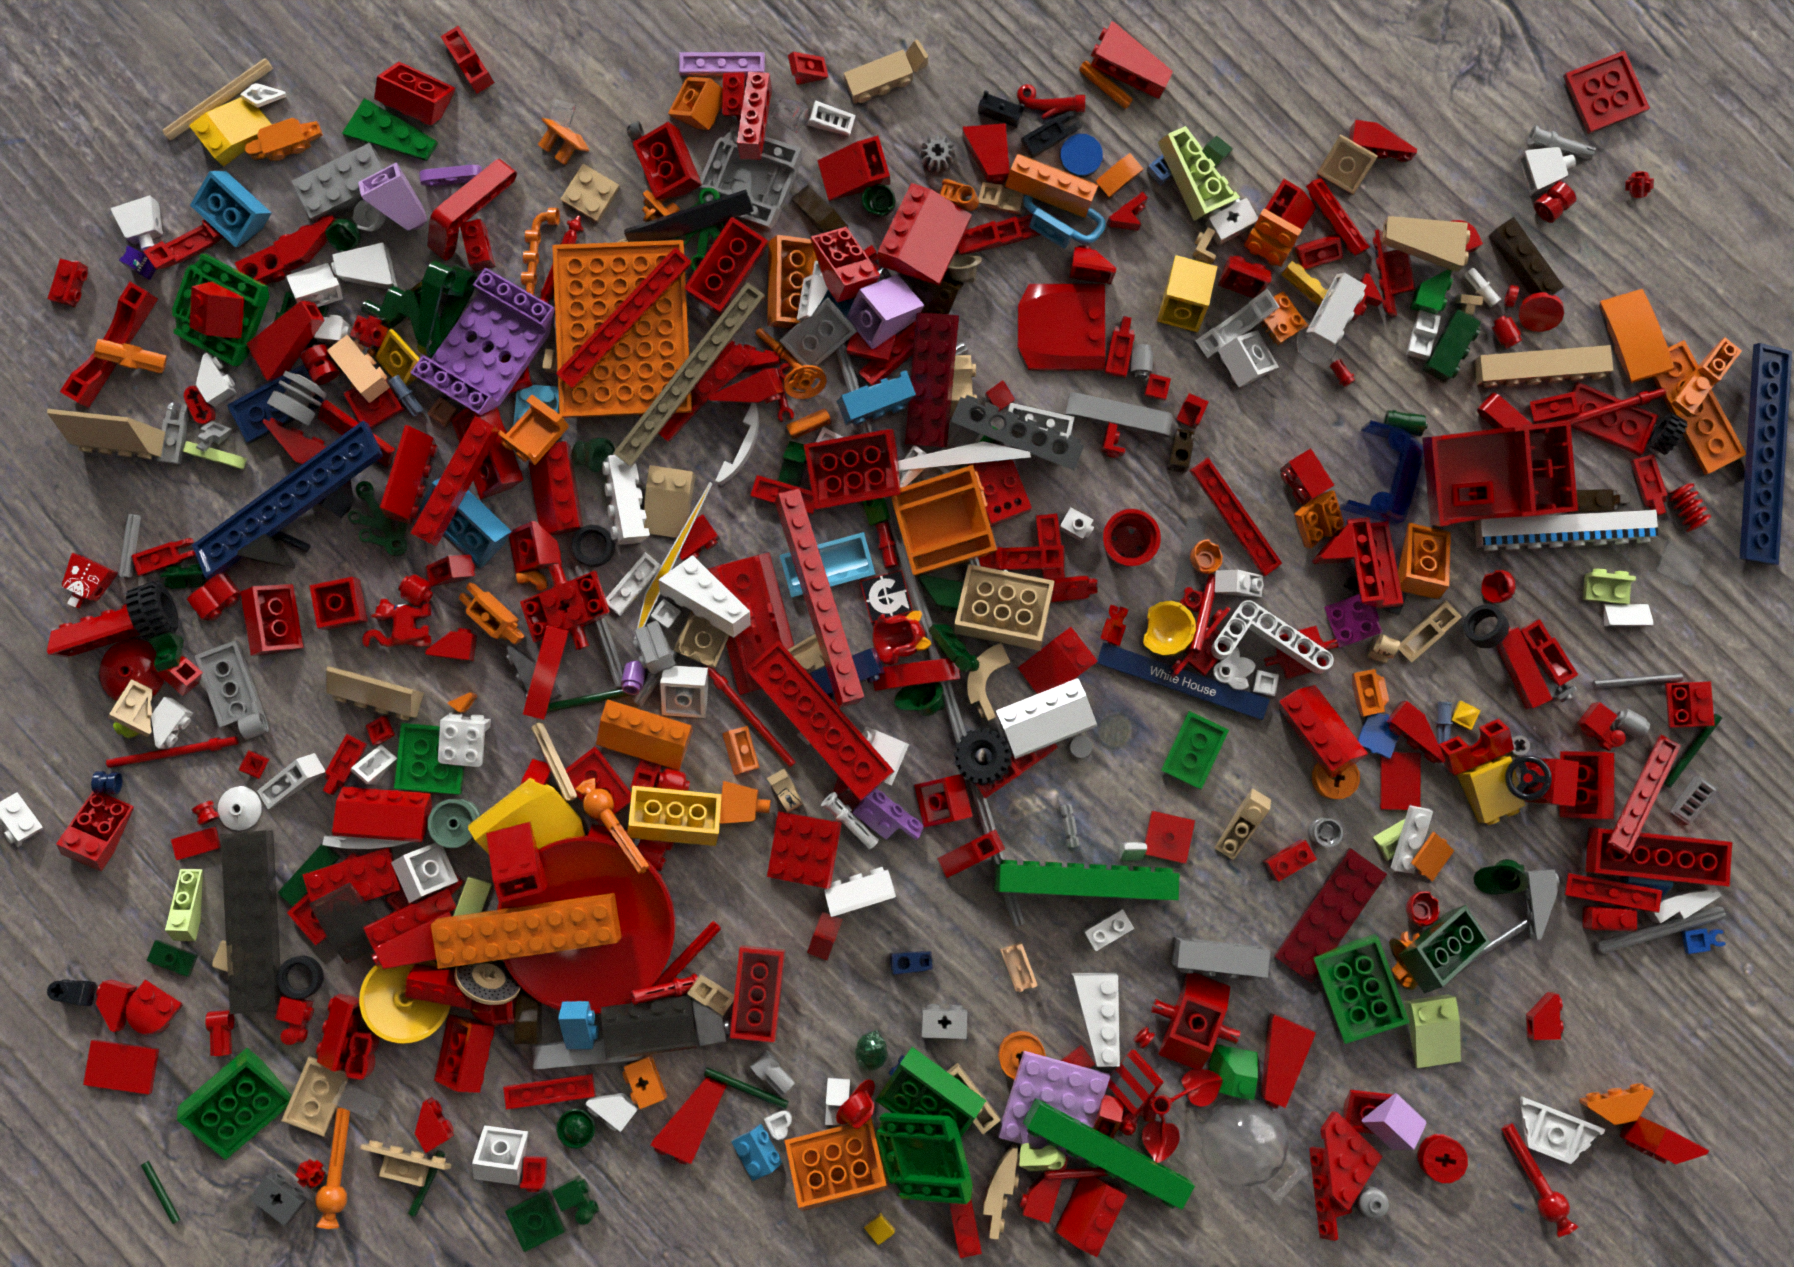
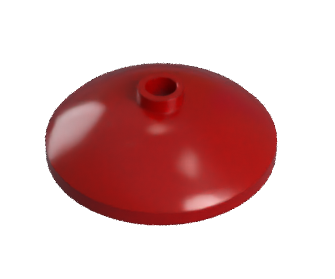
M127 639L116 643L105 653L100 663L99 677L103 689L112 699L119 700L131 679L152 689V698L160 691L165 680L150 668V665L155 662L156 652L152 645L143 640ZM128 667L129 672L125 675L124 669Z

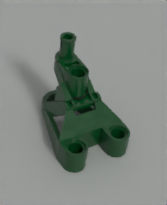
M435 260L428 265L423 279L414 287L404 291L396 286H392L387 291L382 306L370 300H365L363 305L367 306V308L362 306L361 311L382 320L381 325L387 328L395 327L406 317H409L415 338L417 339L418 351L432 358L457 323L475 289L473 284L477 280V275L459 265H454L450 268ZM444 292L449 296L440 319L438 307L441 294Z

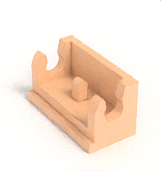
M1021 942L1000 949L1015 991L1022 992L1024 989L1038 986Z

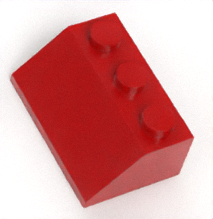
M397 62L377 76L374 99L385 106L401 111L404 115L420 120L423 124L433 125L442 118L456 88L402 62Z
M666 122L632 142L655 199L682 196L702 185L680 129L670 122Z
M293 584L252 586L240 592L251 656L269 655L304 648Z
M1560 751V759L1579 762L1575 807L1560 806V817L1614 819V753Z
M341 993L335 995L329 1001V1017L323 1024L322 1042H319L316 1049V1055H318L317 1063L334 1072L345 1067L347 1059L351 1055L349 1050L350 1039L358 1031L362 1018L359 998Z
M448 1014L434 1081L456 1092L480 1093L484 1082V1072L489 1059V1049L494 1037L495 1026L486 1025L480 1020Z
M1100 1177L1080 1178L1054 1231L1079 1249L1098 1257L1127 1198L1125 1190Z

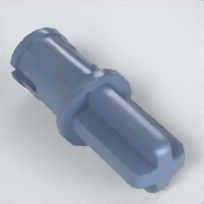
M397 375L390 379L388 384L399 397L398 401H402L411 415L415 417L422 413L423 408L413 396V390L408 389L400 376Z
M1438 702V720L1435 721V724H1438V744L1451 738V724L1454 723L1451 722L1453 702Z

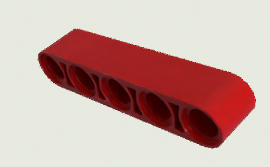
M1491 393L1477 408L1478 414L1495 429L1533 425L1496 393Z

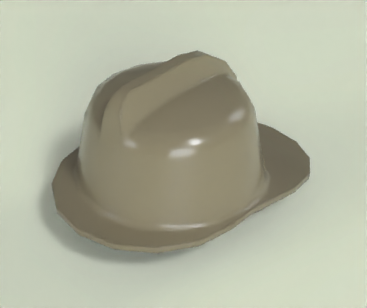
M956 251L947 269L950 278L955 281L973 283L976 280L977 266L981 264L982 258L969 254L960 255L959 251Z

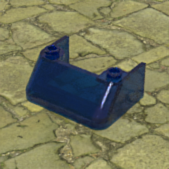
M1370 420L1362 427L1361 431L1387 438L1390 448L1400 452L1389 493L1378 492L1374 494L1369 505L1347 500L1340 505V509L1379 521H1388L1389 524L1396 525L1407 518L1424 457L1423 444L1403 429Z

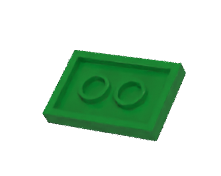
M1188 711L1162 765L1161 771L1201 790L1229 729Z

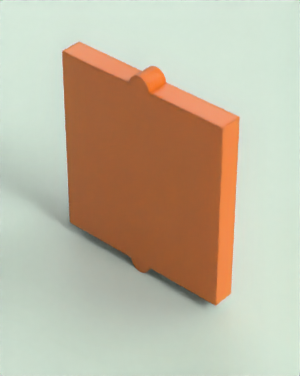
M1432 832L1411 864L1419 870V874L1424 875L1433 882L1455 850L1447 844L1446 839Z

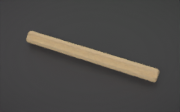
M265 58L164 128V135L169 140H173L190 128L189 125L203 114L220 107L273 69L270 62Z

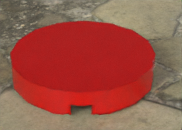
M1545 292L1532 294L1525 298L1519 307L1520 323L1531 331H1549L1557 327L1563 320V302L1554 294L1553 296Z

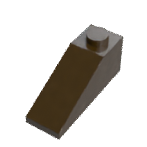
M805 186L791 198L821 234L843 227L848 228V225L838 213L810 186Z
M521 987L516 998L514 1044H537L542 1041V1003Z

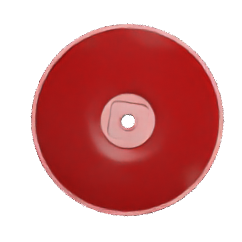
M575 836L560 839L541 847L538 851L548 887L541 893L498 903L497 910L615 893L621 938L618 943L503 959L507 969L528 994L541 1003L557 1010L561 1009L562 1002L589 1001L591 1011L598 1014L616 1010L631 1003V991L651 987L661 975L672 952L675 940L676 918L672 898L665 882L647 859L645 860L650 867L646 869L645 873L638 874L615 840L596 836Z

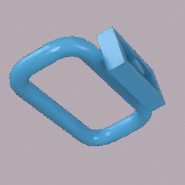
M1025 195L1023 198L1025 208L1033 214L1029 227L1064 249L1069 245L1071 239L1081 244L1094 243L1106 228V221L1103 216L1089 208L1086 216L1093 219L1097 223V227L1090 235H1083L1032 203L1033 197Z

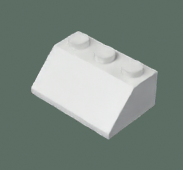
M879 867L870 870L871 875L865 877L860 873L850 876V881L841 883V880L831 882V888L824 890L831 917L896 897L889 870Z

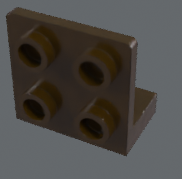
M944 275L940 286L916 279L912 291L924 304L920 313L949 314L956 296L961 292L964 283L952 280L948 275Z

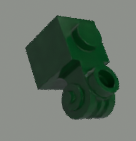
M580 1175L556 1186L552 1190V1194L561 1212L572 1206L579 1209L575 1215V1219L579 1224H588L594 1215L599 1212L597 1202L589 1197L588 1192L590 1188L587 1181L582 1179Z

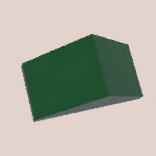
M1215 136L1206 144L1202 152L1208 159L1211 158L1215 164L1214 168L1217 169L1233 148L1221 138Z

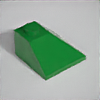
M1215 1044L1211 1053L1208 1070L1217 1073L1222 1078L1223 1082L1219 1092L1233 1097L1254 1100L1258 1080V1052Z

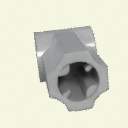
M765 1050L750 1065L754 1073L762 1080H766L781 1097L795 1084V1081L781 1068L779 1061L768 1050Z

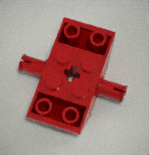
M561 563L549 566L548 570L554 583L553 588L520 601L533 643L543 641L546 627L549 625L568 630L571 633L576 650L589 647L590 645L583 628L603 619L610 613L597 572L592 571L567 581Z
M1187 973L1177 1003L1174 1006L1155 999L1153 1004L1162 1009L1152 1006L1151 1013L1169 1018L1170 1021L1158 1055L1201 1071L1210 1057L1218 1037L1237 1044L1239 1039L1230 1036V1034L1240 1037L1241 1031L1222 1025L1227 1012L1231 986L1197 973ZM1198 1017L1200 1024H1195L1193 1027L1191 1022Z

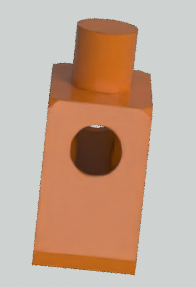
M723 781L720 823L756 821L757 812L770 813L771 800L759 799V790Z

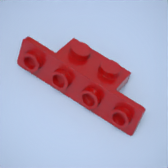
M1378 229L1375 230L1373 245L1375 250H1378L1379 258H1376V264L1382 274L1379 284L1381 291L1385 293L1383 308L1390 316L1395 317L1397 316L1394 295L1415 291L1410 254L1397 249L1387 252L1386 245L1382 244L1383 232Z
M1228 606L1223 611L1219 608L1211 618L1214 622L1210 627L1207 626L1201 652L1199 654L1190 652V644L1184 651L1187 653V656L1183 660L1179 658L1171 667L1174 670L1170 675L1172 678H1175L1187 663L1203 676L1218 659L1212 655L1211 647L1221 633L1216 627L1230 611ZM1223 643L1217 645L1221 652L1227 649V646Z
M1313 1146L1309 1148L1319 1237L1336 1241L1338 1240L1336 1217L1352 1213V1206L1349 1211L1342 1210L1328 1196L1327 1186H1329L1328 1172H1325L1323 1157L1325 1148Z

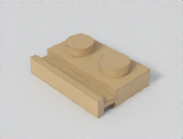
M816 634L788 649L808 674L825 665Z

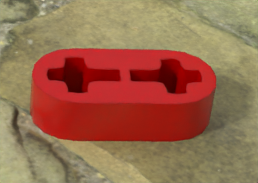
M189 386L186 388L183 396L193 419L204 426L214 421L216 417L212 405L206 402L198 387ZM193 392H196V393L199 394V395H197V399H198L199 403H197V401L191 399V398L194 396ZM201 408L208 413L205 420L200 418L203 415Z

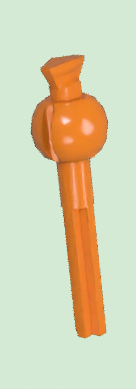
M595 778L583 781L575 790L585 795L583 800L585 813L593 819H601L637 873H645L646 869L650 866L613 814L614 802L611 794L607 790L596 789Z
M340 1107L336 1111L327 1184L318 1190L315 1197L318 1210L323 1212L322 1218L316 1225L317 1228H339L336 1213L341 1212L345 1208L348 1200L347 1193L340 1184L351 1108Z

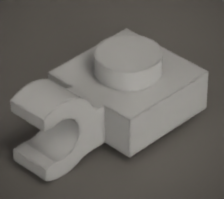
M215 421L209 422L200 428L197 439L201 440L196 448L204 452L207 451L211 443L220 444L229 438L232 429Z

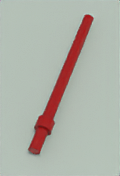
M1663 387L1650 392L1642 391L1634 397L1554 422L1570 421L1571 425L1637 404L1640 406L1648 404L1653 399L1665 396L1666 391Z
M707 665L705 668H708V675L714 681L715 687L725 693L788 767L791 768L796 761L728 685L729 681L724 676H720L714 668Z
M237 736L220 739V737L211 738L207 742L107 759L106 765L108 768L206 750L213 752L222 750L223 747L238 745L239 741Z

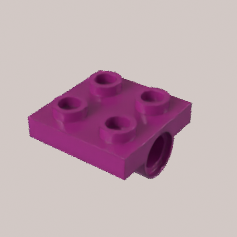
M1360 594L1324 607L1339 648L1383 633L1379 624V615L1376 607L1362 604Z

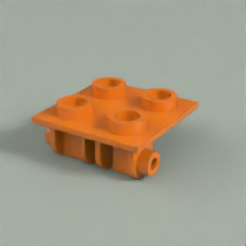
M1284 291L1273 297L1279 308L1260 322L1261 324L1264 323L1262 328L1268 327L1265 332L1271 331L1269 336L1273 343H1277L1278 346L1308 326Z

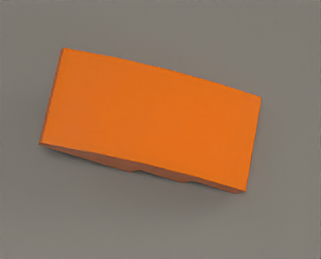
M1643 289L1600 301L1599 307L1607 321L1606 328L1615 344L1614 351L1631 383L1674 371L1675 368L1661 327Z

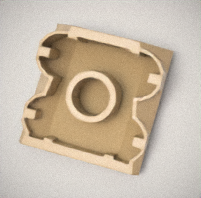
M690 611L673 651L715 668L729 635L710 624L709 620L703 617L700 618L693 614V611Z

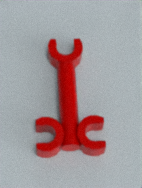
M784 363L779 368H775L782 385V379L785 380L787 376L783 374V371L790 368L789 363ZM783 392L780 394L781 398L778 399L780 407L778 419L780 422H783L782 415L786 412L790 414L791 420L795 417L793 410L788 407L786 395Z

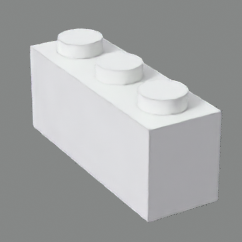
M1346 273L1336 274L1306 333L1327 345L1339 342L1344 335L1343 329L1346 323H1349L1355 312L1353 310L1355 306L1362 301L1365 295L1363 291L1367 285Z

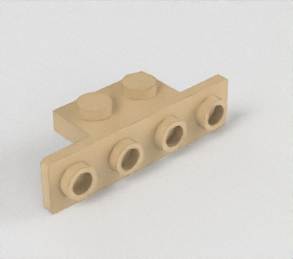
M370 1140L368 1144H361L360 1147L362 1150L385 1155L379 1176L421 1187L425 1185L429 1166L445 1170L451 1169L452 1165L446 1163V1158L432 1156V1159L424 1157L425 1153L411 1151L410 1154L403 1152L404 1148L391 1145L390 1148L382 1147V1142Z

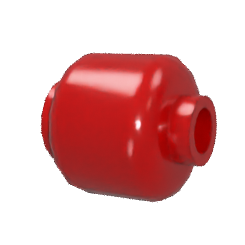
M416 574L406 576L398 588L400 597L417 607L423 603L427 604L433 596L431 583Z
M669 768L665 769L663 773H659L656 782V788L688 791L690 781L686 780V774L683 771Z

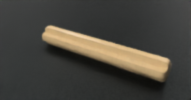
M536 723L531 727V730L564 800L572 801L577 797L574 787L544 724Z

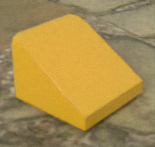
M881 1212L864 1227L878 1245L895 1233V1228Z

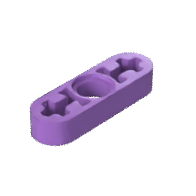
M463 165L425 169L419 172L420 184L424 186L466 183L482 171V167L479 165Z

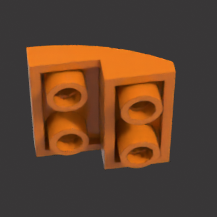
M1333 490L1309 501L1294 514L1304 547L1310 549L1324 536L1332 538L1344 525L1336 493Z

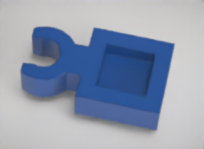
M1707 928L1681 931L1685 953L1687 954L1711 951L1710 944L1718 947L1726 945L1725 942H1717L1715 939L1717 934L1723 933V930L1712 929L1709 933Z

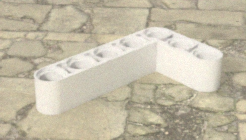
M1246 600L1239 605L1211 647L1212 655L1215 658L1226 659L1233 652L1245 632L1250 629L1317 674L1326 672L1334 662L1333 656L1329 651L1250 600ZM1242 609H1249L1252 613V616H1244L1242 613ZM1260 621H1267L1270 624V629H1264ZM1230 626H1237L1240 634H1233L1230 631ZM1279 633H1286L1289 641H1282ZM1219 643L1225 644L1228 652H1221L1217 645ZM1298 645L1305 646L1307 654L1300 653ZM1317 657L1325 660V667L1318 665Z

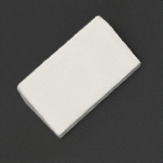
M1603 604L1604 626L1653 625L1648 604Z

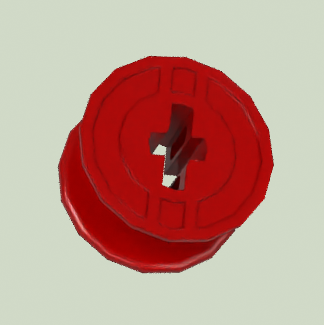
M1433 1134L1426 1137L1417 1151L1420 1168L1433 1180L1440 1183H1453L1459 1180L1465 1174L1468 1167V1155L1464 1147L1458 1141L1444 1134ZM1444 1155L1449 1158V1160L1443 1159L1441 1162L1436 1159V1157L1442 1158Z

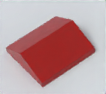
M1350 1090L1344 1102L1343 1118L1357 1132L1374 1134L1362 1122V1119L1394 1094Z

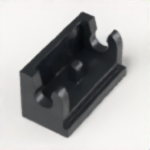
M984 90L983 98L978 105V114L1018 128L1025 105H1017L989 94V91Z

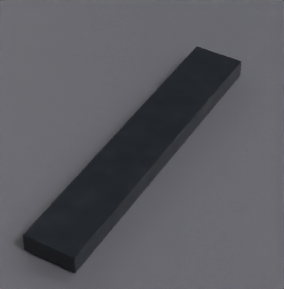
M745 189L624 229V234L628 242L666 241L729 220L731 217L736 218L754 212V208Z

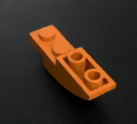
M1724 337L1683 383L1671 404L1685 416H1691L1713 386L1722 379L1742 350Z

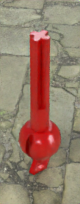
M1514 1124L1504 1125L1501 1128L1504 1136L1540 1196L1537 1206L1540 1215L1548 1222L1556 1223L1558 1237L1569 1235L1579 1227L1567 1218L1570 1213L1568 1200L1563 1194L1551 1190Z

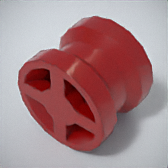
M213 800L199 804L191 809L193 814L197 815L198 826L212 822L220 817L219 813L213 808Z

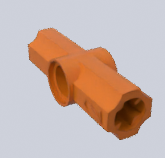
M98 339L94 350L95 358L115 362L120 366L138 370L140 368L163 374L166 366V355L146 351L141 347L123 343L122 345Z

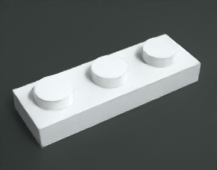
M1409 805L1391 864L1393 870L1415 873L1416 868L1411 862L1423 846L1433 811L1430 809Z

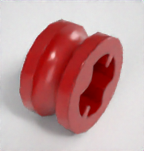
M1147 1026L1140 1030L1133 1040L1135 1043H1140L1139 1047L1141 1049L1146 1047L1155 1036L1153 1032L1150 1033L1148 1031L1149 1028Z

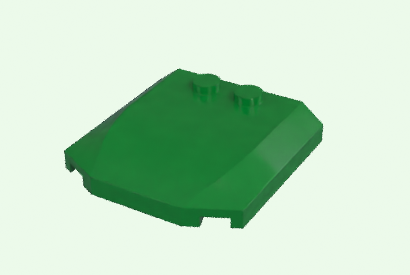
M201 254L199 256L200 259L194 265H190L184 273L172 308V316L176 317V329H173V332L232 366H240L249 355L250 349L247 343L256 336L268 303V286L208 254ZM212 281L244 297L242 338L204 335L189 327L192 286Z
M883 1113L879 1117L881 1123L880 1128L876 1132V1140L884 1170L891 1184L895 1183L901 1191L898 1194L901 1199L967 1204L971 1200L973 1184L955 1120L950 1116Z

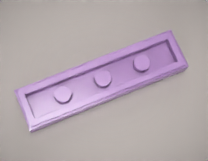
M679 52L680 76H723V73L744 72L745 76H748V72L765 73L764 52Z

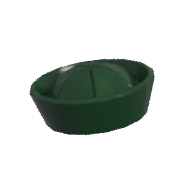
M579 1109L566 1111L557 1122L556 1132L558 1139L569 1148L578 1149L585 1147L591 1142L595 1133V1124L592 1117L587 1112Z

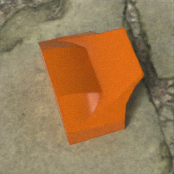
M1376 669L1352 673V687L1361 717L1385 712L1384 706L1389 701L1384 677L1379 676L1376 673Z

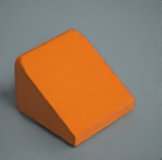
M469 692L449 701L447 704L460 713H466L476 700L477 695Z

